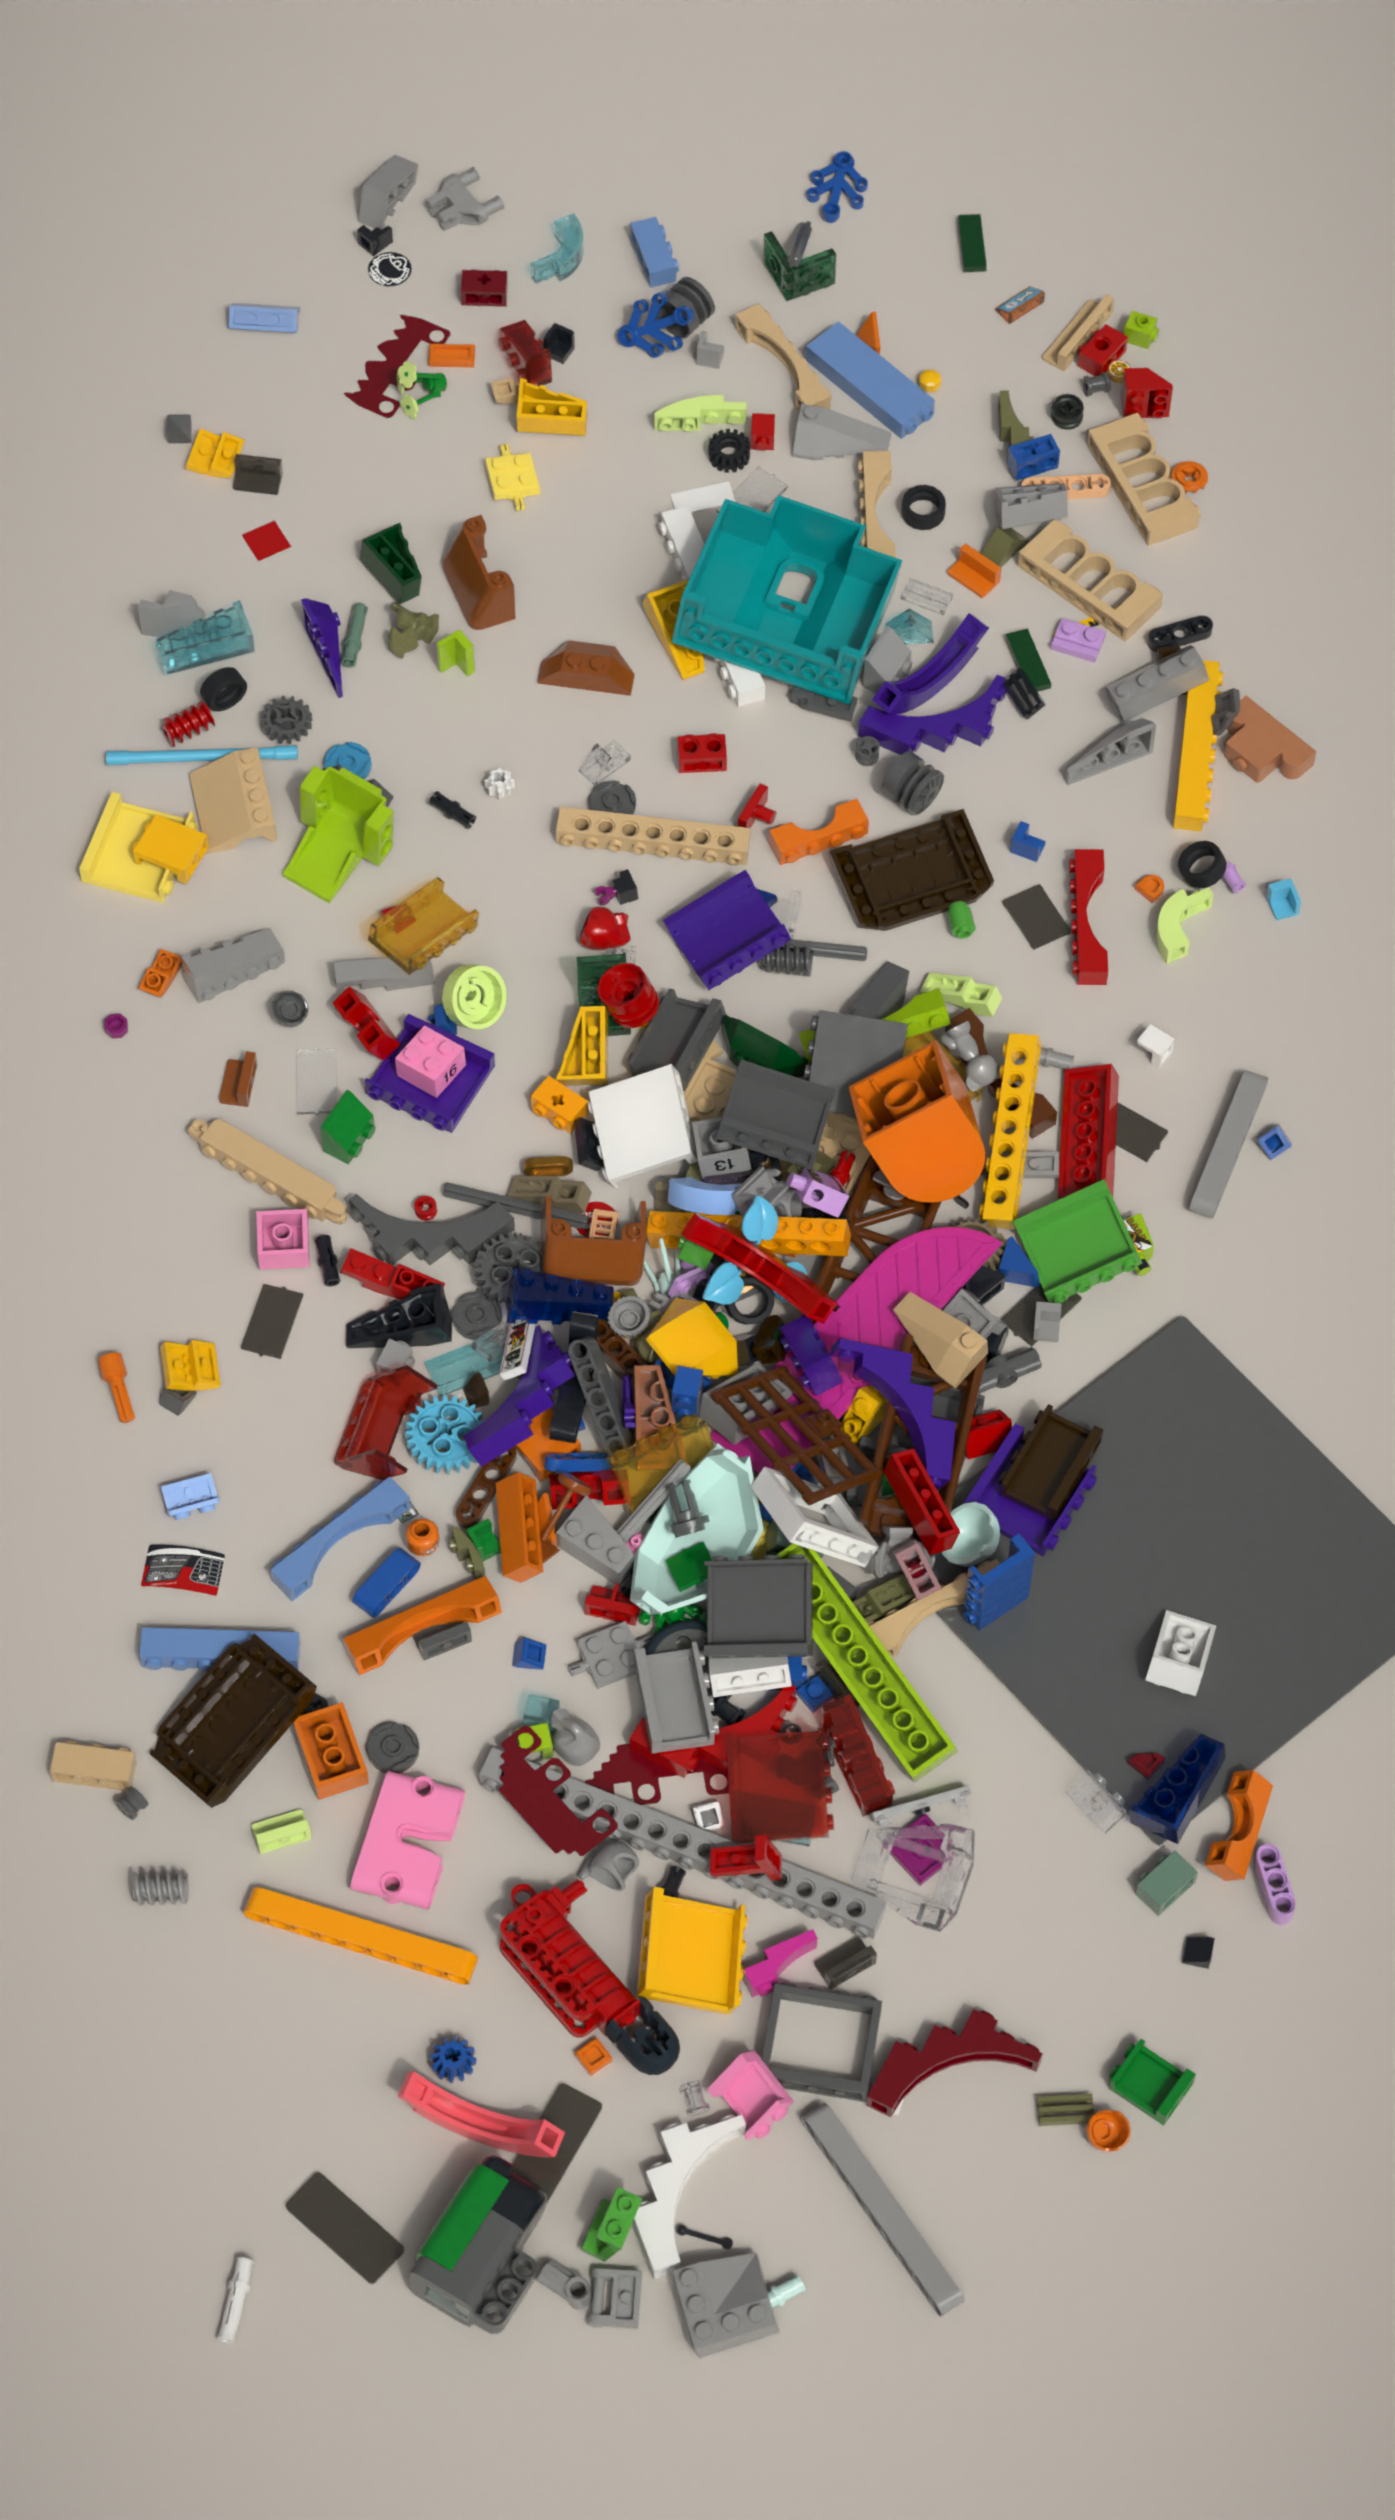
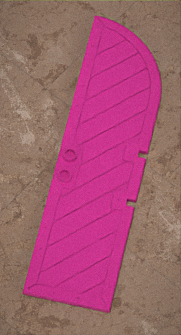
M938 1227L911 1234L884 1250L836 1300V1306L839 1309L836 1312L832 1311L824 1324L816 1321L813 1325L830 1354L831 1346L840 1338L900 1351L903 1335L908 1333L893 1312V1309L903 1298L911 1292L941 1310L1001 1246L1002 1242L984 1232L963 1227ZM792 1351L787 1352L785 1360L779 1361L771 1369L786 1366L794 1379L813 1399L820 1403L819 1406L823 1410L828 1408L838 1420L849 1409L859 1388L870 1386L868 1382L853 1374L855 1361L843 1362L838 1357L833 1356V1361L843 1383L818 1396L815 1395L812 1388L806 1389L800 1377L804 1374L802 1369L797 1371L790 1357L794 1356ZM794 1393L787 1399V1402L792 1407L803 1404ZM778 1408L772 1415L782 1412V1410ZM809 1411L800 1416L802 1418H806L808 1415H811L813 1413ZM790 1419L779 1423L803 1450L814 1446ZM769 1427L758 1431L782 1458L793 1454ZM716 1430L708 1436L715 1444H720L725 1449L734 1452L738 1457L750 1456L752 1471L757 1475L760 1474L764 1467L776 1470L773 1467V1463L750 1437L734 1445ZM797 1463L791 1465L790 1467L793 1469L797 1465Z

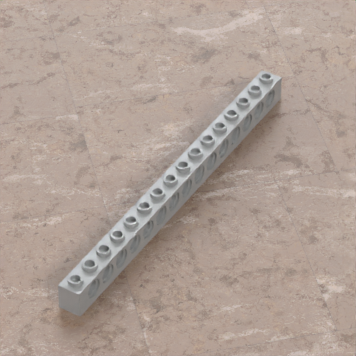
M494 1747L491 1748L479 1773L480 1785L492 1793L499 1792V1788L503 1786L500 1777L504 1775V1772L500 1766L505 1763L501 1758V1754L504 1751ZM527 1761L528 1764L535 1771L541 1767L540 1765ZM550 1769L546 1770L547 1778L552 1781L559 1780L563 1775ZM570 1777L553 1790L556 1794L564 1795V1798L561 1800L582 1823L598 1810L603 1809L613 1815L612 1818L618 1824L617 1830L608 1836L611 1840L620 1839L628 1842L631 1847L637 1850H648L662 1860L671 1859L688 1870L694 1868L703 1872L708 1878L714 1880L722 1879L736 1889L745 1888L752 1891L759 1898L773 1899L784 1908L792 1909L793 1907L801 1910L807 1917L813 1919L821 1918L835 1928L844 1927L851 1930L858 1937L874 1939L885 1914L887 1901L785 1861H782L781 1880L786 1883L783 1887L775 1886L773 1882L776 1880L771 1881L765 1873H761L758 1877H751L749 1874L712 1877L710 1874V1857L703 1858L699 1856V1853L702 1851L711 1852V1848L741 1846V1844ZM580 1803L589 1805L586 1809H578L576 1806ZM598 1817L593 1822V1828L604 1833L610 1828V1822L608 1819ZM629 1822H634L638 1826L629 1829L625 1825ZM652 1832H659L662 1836L660 1838H652L650 1834ZM682 1841L685 1842L687 1846L684 1848H677L676 1846H674V1844L676 1842ZM807 1890L811 1894L807 1897H802L798 1892ZM825 1900H833L836 1904L834 1906L828 1907L825 1906L822 1902ZM856 1909L861 1914L858 1916H851L847 1912L849 1910Z

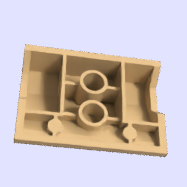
M258 747L233 751L189 773L201 832L207 834L209 849L206 854L235 849L242 840L263 836L272 842L277 841L275 822Z

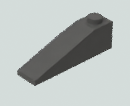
M887 961L854 1003L848 1014L883 1019L900 1010L904 1003L909 970Z

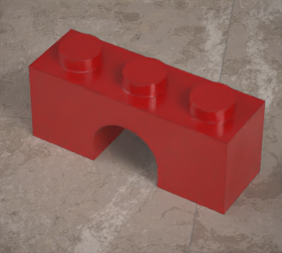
M349 986L333 1002V1005L342 1017L359 1031L356 1036L371 1054L384 1061L401 1044L365 995Z
M626 1468L570 1473L593 1488L590 1494L587 1495L590 1499L601 1500L604 1506L629 1504ZM559 1474L549 1475L552 1510L558 1508L568 1490L558 1481ZM573 1492L564 1509L576 1508L585 1496Z

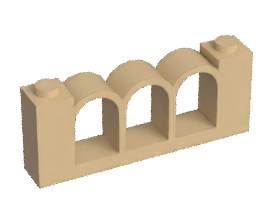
M1138 413L1088 430L1087 446L1104 474L1110 478L1111 486L1147 546L1197 529L1201 513L1199 507L1193 504L1190 497L1184 499L1185 491L1183 486L1178 481L1169 479V463L1163 457L1155 455L1156 443L1152 436L1148 434L1149 426ZM1130 449H1141L1147 453L1144 456L1122 464H1118L1114 455ZM1147 472L1156 473L1161 476V478L1135 488L1132 487L1128 480ZM1160 496H1169L1175 500L1172 504L1147 512L1142 503Z
M1054 519L1019 552L1018 567L1126 642L1161 609L1163 594L1156 587L1146 582L1141 585L1139 578L1129 571H1115L1114 561L1109 556L1097 552L1090 553L1089 544L1084 538L1072 535L1073 531L1068 525ZM1070 552L1079 555L1081 559L1065 574L1051 565L1064 553ZM1098 570L1105 573L1107 576L1090 592L1076 583L1088 571ZM1115 588H1125L1132 594L1117 609H1113L1101 600L1109 591Z

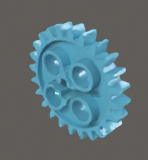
M444 1395L443 1401H439L436 1396H433L432 1404L424 1400V1408L416 1406V1414L410 1413V1422H406V1430L408 1431L405 1432V1439L408 1440L406 1444L407 1449H412L411 1457L418 1456L417 1464L420 1465L423 1462H427L426 1470L436 1466V1473H439L441 1468H445L446 1473L449 1474L451 1468L460 1473L461 1465L469 1469L470 1461L477 1463L468 1450L466 1442L459 1439V1437L466 1435L485 1421L481 1420L482 1412L474 1413L476 1405L473 1404L470 1407H466L467 1399L458 1403L457 1396H454L452 1401H448L447 1395ZM448 1416H452L456 1418V1420L448 1421L445 1418ZM427 1428H431V1429L434 1430V1432H432V1433H427V1432H424L423 1430H424V1429H427ZM445 1448L448 1451L445 1453H441L437 1449Z

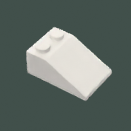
M1166 1610L1145 1681L1196 1696L1216 1625Z

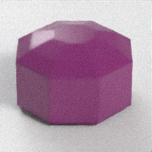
M110 1014L104 1020L105 1033L112 1039L122 1038L128 1033V1021L122 1014Z

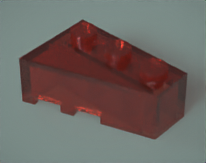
M526 320L500 328L498 344L501 351L506 352L510 367L515 368L518 382L520 383V378L527 380V383L537 384L538 387L551 383V352L549 349L543 350L541 347L543 345L542 340L535 339L534 336L536 334Z

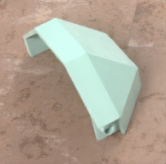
M717 1444L676 1486L675 1489L681 1511L689 1510L682 1482L691 1480L689 1484L695 1495L700 1516L708 1515L710 1520L704 1523L705 1529L675 1538L674 1533L670 1532L668 1527L675 1523L669 1502V1494L635 1552L630 1595L631 1602L652 1615L665 1613L708 1599V1579L702 1581L700 1585L696 1584L680 1592L665 1562L666 1559L682 1552L683 1549L687 1550L701 1542H704L711 1558L723 1556L728 1557V1561L738 1560V1556H750L764 1530L758 1497L750 1487L754 1482L750 1456L738 1457L734 1452Z

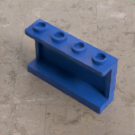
M1019 1533L1010 1539L1007 1560L984 1575L974 1565L968 1568L963 1616L970 1625L974 1624L979 1631L1029 1598L1035 1552Z

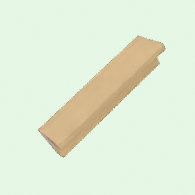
M1106 294L1100 303L1089 299L1044 353L1042 360L1065 371L1077 357L1080 347L1091 340L1094 332L1099 330L1113 313L1114 298Z

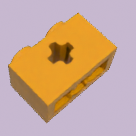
M548 1076L531 1095V1109L539 1117H545L550 1120L559 1130L564 1129L571 1134L575 1129L574 1121L580 1117L585 1118L588 1115V1101Z

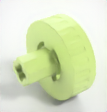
M466 964L455 969L449 975L444 984L442 1001L445 1013L451 1021L461 1027L484 1029L499 1019L505 1008L507 995L504 981L494 969L482 965ZM477 985H479V986L481 987V989H482V1000H481V991H480V988H479Z

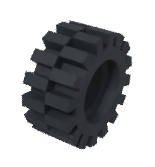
M726 429V433L720 430L718 435L716 433L713 435V439L709 441V461L712 462L714 468L718 466L719 471H722L724 468L725 473H729V469H732L734 473L737 472V468L742 470L744 465L747 466L748 460H750V442L747 436L744 437L743 432L738 434L736 429L733 432H730V429ZM732 447L737 449L738 452L725 454L721 450Z

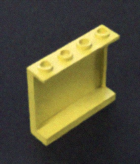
M111 792L79 868L81 882L164 903L166 896L170 895L173 890V879L177 873L146 860H143L140 865L135 863L132 848L136 840H140L144 834L146 824L149 821L151 822L156 814L197 830L194 812H190L186 819L123 803L121 794Z

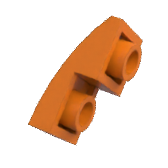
M160 949L152 968L148 967L138 989L162 998L182 966L181 956Z

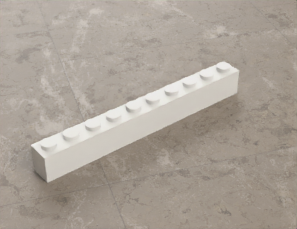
M686 505L661 512V522L659 523L660 533L667 538L669 554L673 553L675 557L674 565L677 572L681 571L682 581L690 579L705 545L690 509ZM714 658L715 662H719L721 665L720 673L724 681L727 680L729 684L728 692L730 698H735L738 707L765 699V684L760 673Z

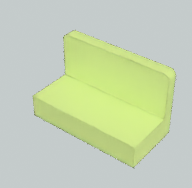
M302 1809L252 1824L260 1854L312 1839L310 1827Z

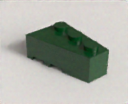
M400 522L363 539L360 560L398 603L402 604L419 596L422 576L414 556L410 553L408 541L403 536Z

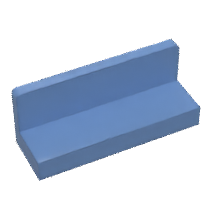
M232 303L229 305V328L296 333L298 331L300 307Z

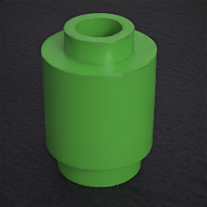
M954 902L948 907L949 911L947 912L952 934L961 939L968 938L976 930L971 908L966 902Z

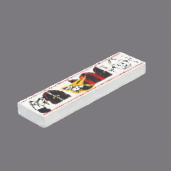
M535 1301L513 1309L500 1375L504 1380L526 1373L539 1310Z

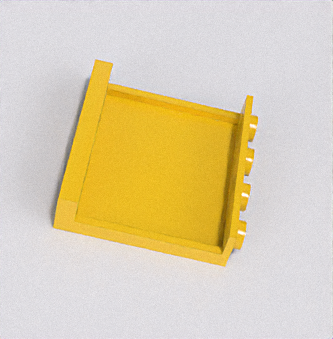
M653 1887L645 1895L637 1997H646L649 2000L729 2015L739 2007L742 2000L739 1983L744 1974L741 1956H743L746 1948V1941L743 1940V1931L746 1929L748 1917L745 1915V1905L741 1904L735 1910L665 1896L664 1888Z

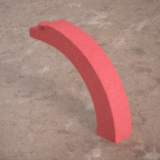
M414 2071L407 2072L397 2097L413 2106L414 2112L435 2124L466 2138L512 2153L534 2157H555L565 2134L564 2131L545 2119L531 2120L511 2117L471 2104L439 2088Z

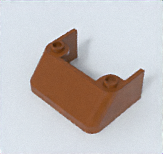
M546 1196L541 1212V1263L544 1278L555 1283L634 1286L638 1284L643 1274L647 1237L646 1201L640 1202L635 1223H628L623 1227L620 1240L572 1237V1229L567 1221L551 1218V1196Z

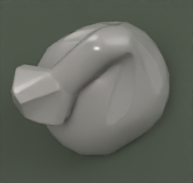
M565 1708L553 1711L551 1725L553 1728H556L552 1736L555 1752L573 1766L586 1764L600 1749L598 1735L584 1720L578 1718L569 1719V1713Z

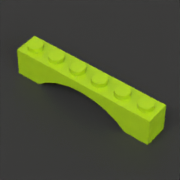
M940 988L916 995L900 1010L881 1019L907 1023L906 1038L951 1024ZM811 1029L799 1032L802 1046L808 1059V1065H810L811 1055H807L809 1040H814L815 1033Z

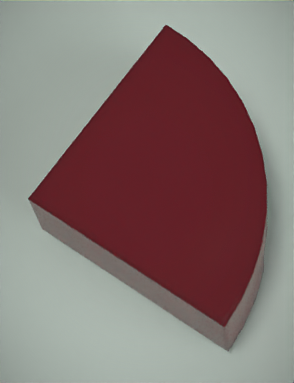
M1158 1753L1135 1754L1128 1760L1127 1764L1146 1779H1149L1165 1762V1757Z

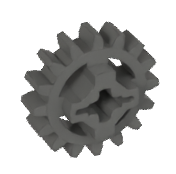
M285 696L281 697V701H277L275 698L272 699L273 705L266 704V711H261V727L264 729V734H270L271 741L278 738L279 744H282L284 740L291 744L294 738L298 742L301 741L300 735L307 736V729H312V712H310L309 706H303L302 699L295 702L294 696H291L289 700H286Z

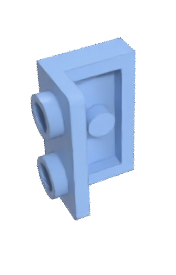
M211 1473L161 1486L169 1517L174 1515L175 1520L191 1516L189 1512L191 1510L200 1509V1513L216 1509L214 1504L220 1503Z

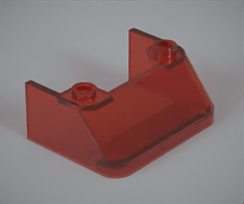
M408 1365L369 1377L360 1387L336 1451L334 1464L343 1470L380 1480H385L389 1476L392 1478L405 1474L407 1468L398 1463L393 1456L389 1455L404 1415L415 1412L416 1406H420L422 1394L436 1390L438 1385Z

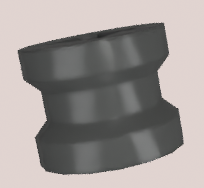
M864 736L857 741L855 757L862 766H872L878 761L880 745L877 739L871 736Z
M131 1786L126 1790V1795L123 1798L119 1797L115 1801L117 1808L131 1820L138 1816L140 1809H145L149 1805L145 1797Z

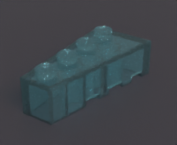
M240 600L232 603L233 607L227 610L221 608L215 611L214 616L205 620L200 618L186 629L181 627L155 639L158 660L163 674L168 675L255 652L252 630Z

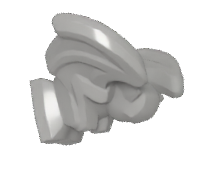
M882 1525V1532L885 1538L881 1542L877 1555L873 1556L872 1572L876 1578H882L884 1571L890 1573L903 1571L892 1549L910 1541L913 1528ZM918 1541L932 1569L935 1563V1556H929L923 1543Z

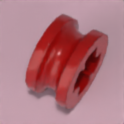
M421 1196L415 1201V1214L420 1220L429 1221L437 1215L436 1201L431 1196ZM423 1205H429L428 1211H422Z

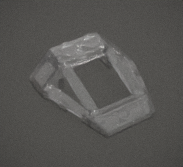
M949 1823L929 1827L919 1825L915 1828L900 1829L899 1827L868 1829L851 1880L874 1897L887 1901L886 1905L914 1925L941 1932L956 1916L974 1865L975 1831ZM905 1838L943 1839L941 1850ZM892 1846L944 1862L931 1899L880 1882ZM894 1898L920 1906L919 1912Z

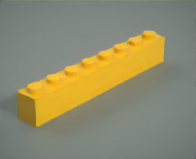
M1207 660L1202 661L1205 665L1209 681L1187 692L1174 829L1202 832L1203 822L1208 823L1210 808H1205V803H1210L1212 789L1207 788V783H1212L1214 769H1209V764H1214L1216 749H1211V744H1216L1217 735L1213 733L1212 715L1217 714V710H1215V695L1221 693V691H1217V686H1222L1223 672L1219 671L1220 662Z

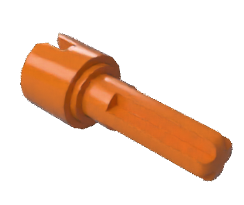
M118 1352L105 1354L99 1358L98 1362L102 1379L110 1385L120 1422L129 1423L135 1419L124 1382L127 1371L122 1354Z

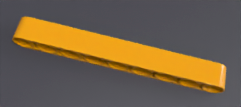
M260 1887L252 1889L243 1912L247 1918L253 1921L458 1984L468 1985L470 1983L478 1961V1957L467 1950Z

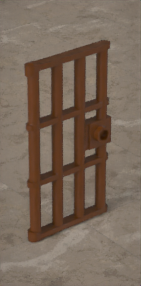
M781 1366L726 1388L716 1390L711 1394V1399L717 1405L720 1404L740 1426L741 1432L750 1437L773 1463V1467L779 1470L797 1489L807 1505L815 1504L818 1501L877 1479L883 1473L853 1443L851 1436L841 1430L842 1423L828 1408L823 1410L819 1406L820 1403L813 1399L794 1379L786 1366ZM781 1378L803 1404L792 1407L770 1382ZM760 1386L782 1412L771 1415L749 1390ZM739 1394L761 1420L750 1423L728 1398ZM809 1411L813 1413L811 1415H808L806 1418H802L800 1416ZM790 1419L814 1446L803 1450L779 1423ZM769 1427L793 1454L782 1458L758 1431ZM831 1435L835 1437L825 1442L822 1440L823 1438H826ZM843 1446L866 1472L855 1476L832 1449ZM822 1454L845 1480L834 1484L811 1457ZM801 1462L823 1488L812 1492L790 1466Z

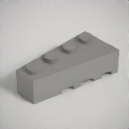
M270 928L243 936L238 943L227 941L222 943L220 948L212 951L208 947L200 950L199 955L191 957L190 954L181 956L185 983L198 1004L205 1000H211L226 990H232L247 980H253L270 969H277L281 964L285 963L284 950Z

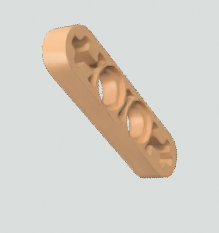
M1104 474L1031 477L1022 482V486L1064 483L1067 488V499L1105 497L1109 494L1111 486L1110 478ZM1073 484H1081L1083 489L1074 490L1071 486Z

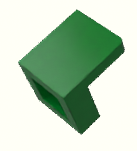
M489 1519L466 1529V1534L479 1552L482 1561L501 1553L500 1543L492 1532V1523Z

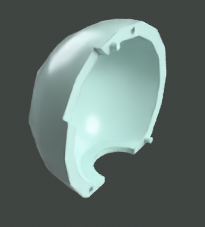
M977 1502L964 1503L951 1512V1516L959 1528L960 1534L952 1549L943 1551L942 1555L948 1562L964 1567L985 1562L993 1555L999 1544L1000 1528L997 1517L986 1505Z

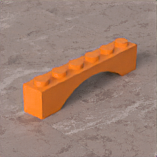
M485 1575L344 1637L343 1640L347 1655L360 1676L384 1665L388 1657L399 1645L423 1629L455 1622L480 1623L502 1613L498 1595Z

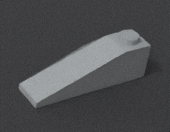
M801 404L793 457L823 460V457L836 456V458H844V455L847 454L863 456V451H888L891 432L825 407Z

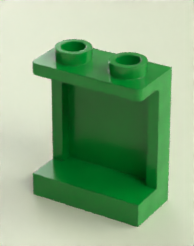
M1140 2039L1136 2045L1132 2043L1124 2054L1126 2058L1121 2066L1117 2064L1108 2077L1111 2079L1109 2090L1164 2126L1194 2084L1196 2074L1188 2068L1185 2072H1182L1146 2048V2041Z

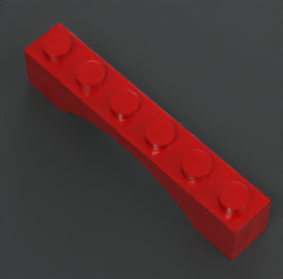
M1075 849L1074 859H1069V873H1074V879H1070V893H1074V899H1071L1070 912L1075 914V920H1071V934H1076V940H1072V955H1076L1077 961H1073L1072 972L1073 975L1077 976V985H1107L1108 951L1094 936L1087 916L1089 901L1094 892L1103 883L1105 870L1104 849Z

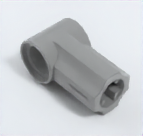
M553 2260L546 2263L538 2277V2282L567 2300L572 2308L576 2310L587 2308L592 2301L589 2282L583 2277L574 2275ZM577 2289L586 2291L581 2297H574L572 2295Z

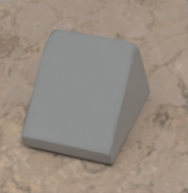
M717 1799L691 1806L698 1828L709 1832L725 1827L720 1804Z

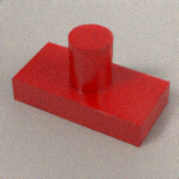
M761 783L758 785L738 818V827L751 828L756 819L770 825L774 822L777 812L765 807L768 801V786Z

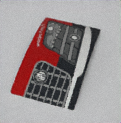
M149 1545L141 1586L175 1588L217 1596L225 1555L184 1546Z

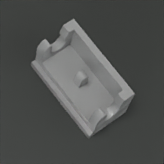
M759 1167L732 1193L740 1215H745L753 1203L755 1195L761 1196L773 1205L790 1188L786 1186L785 1181L775 1180L774 1176H778L781 1171Z

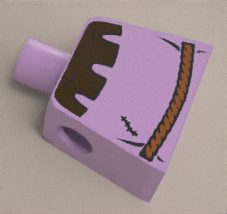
M804 1168L801 1175L791 1172L786 1181V1186L793 1188L803 1203L839 1218L849 1198L847 1191L838 1178L809 1168Z

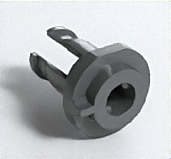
M690 1479L682 1482L689 1510L681 1511L675 1485L665 1486L670 1494L669 1502L675 1523L668 1527L669 1531L674 1533L675 1538L705 1529L704 1523L710 1521L708 1515L700 1516L695 1495L690 1488Z

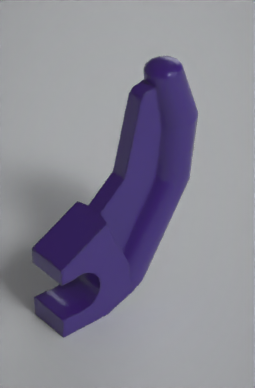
M625 1375L622 1381L624 1428H635V1406L632 1403L631 1376Z

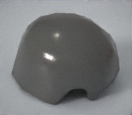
M295 991L280 992L271 1004L272 1017L278 1024L287 1028H293L303 1023L309 1011L305 998L302 994Z

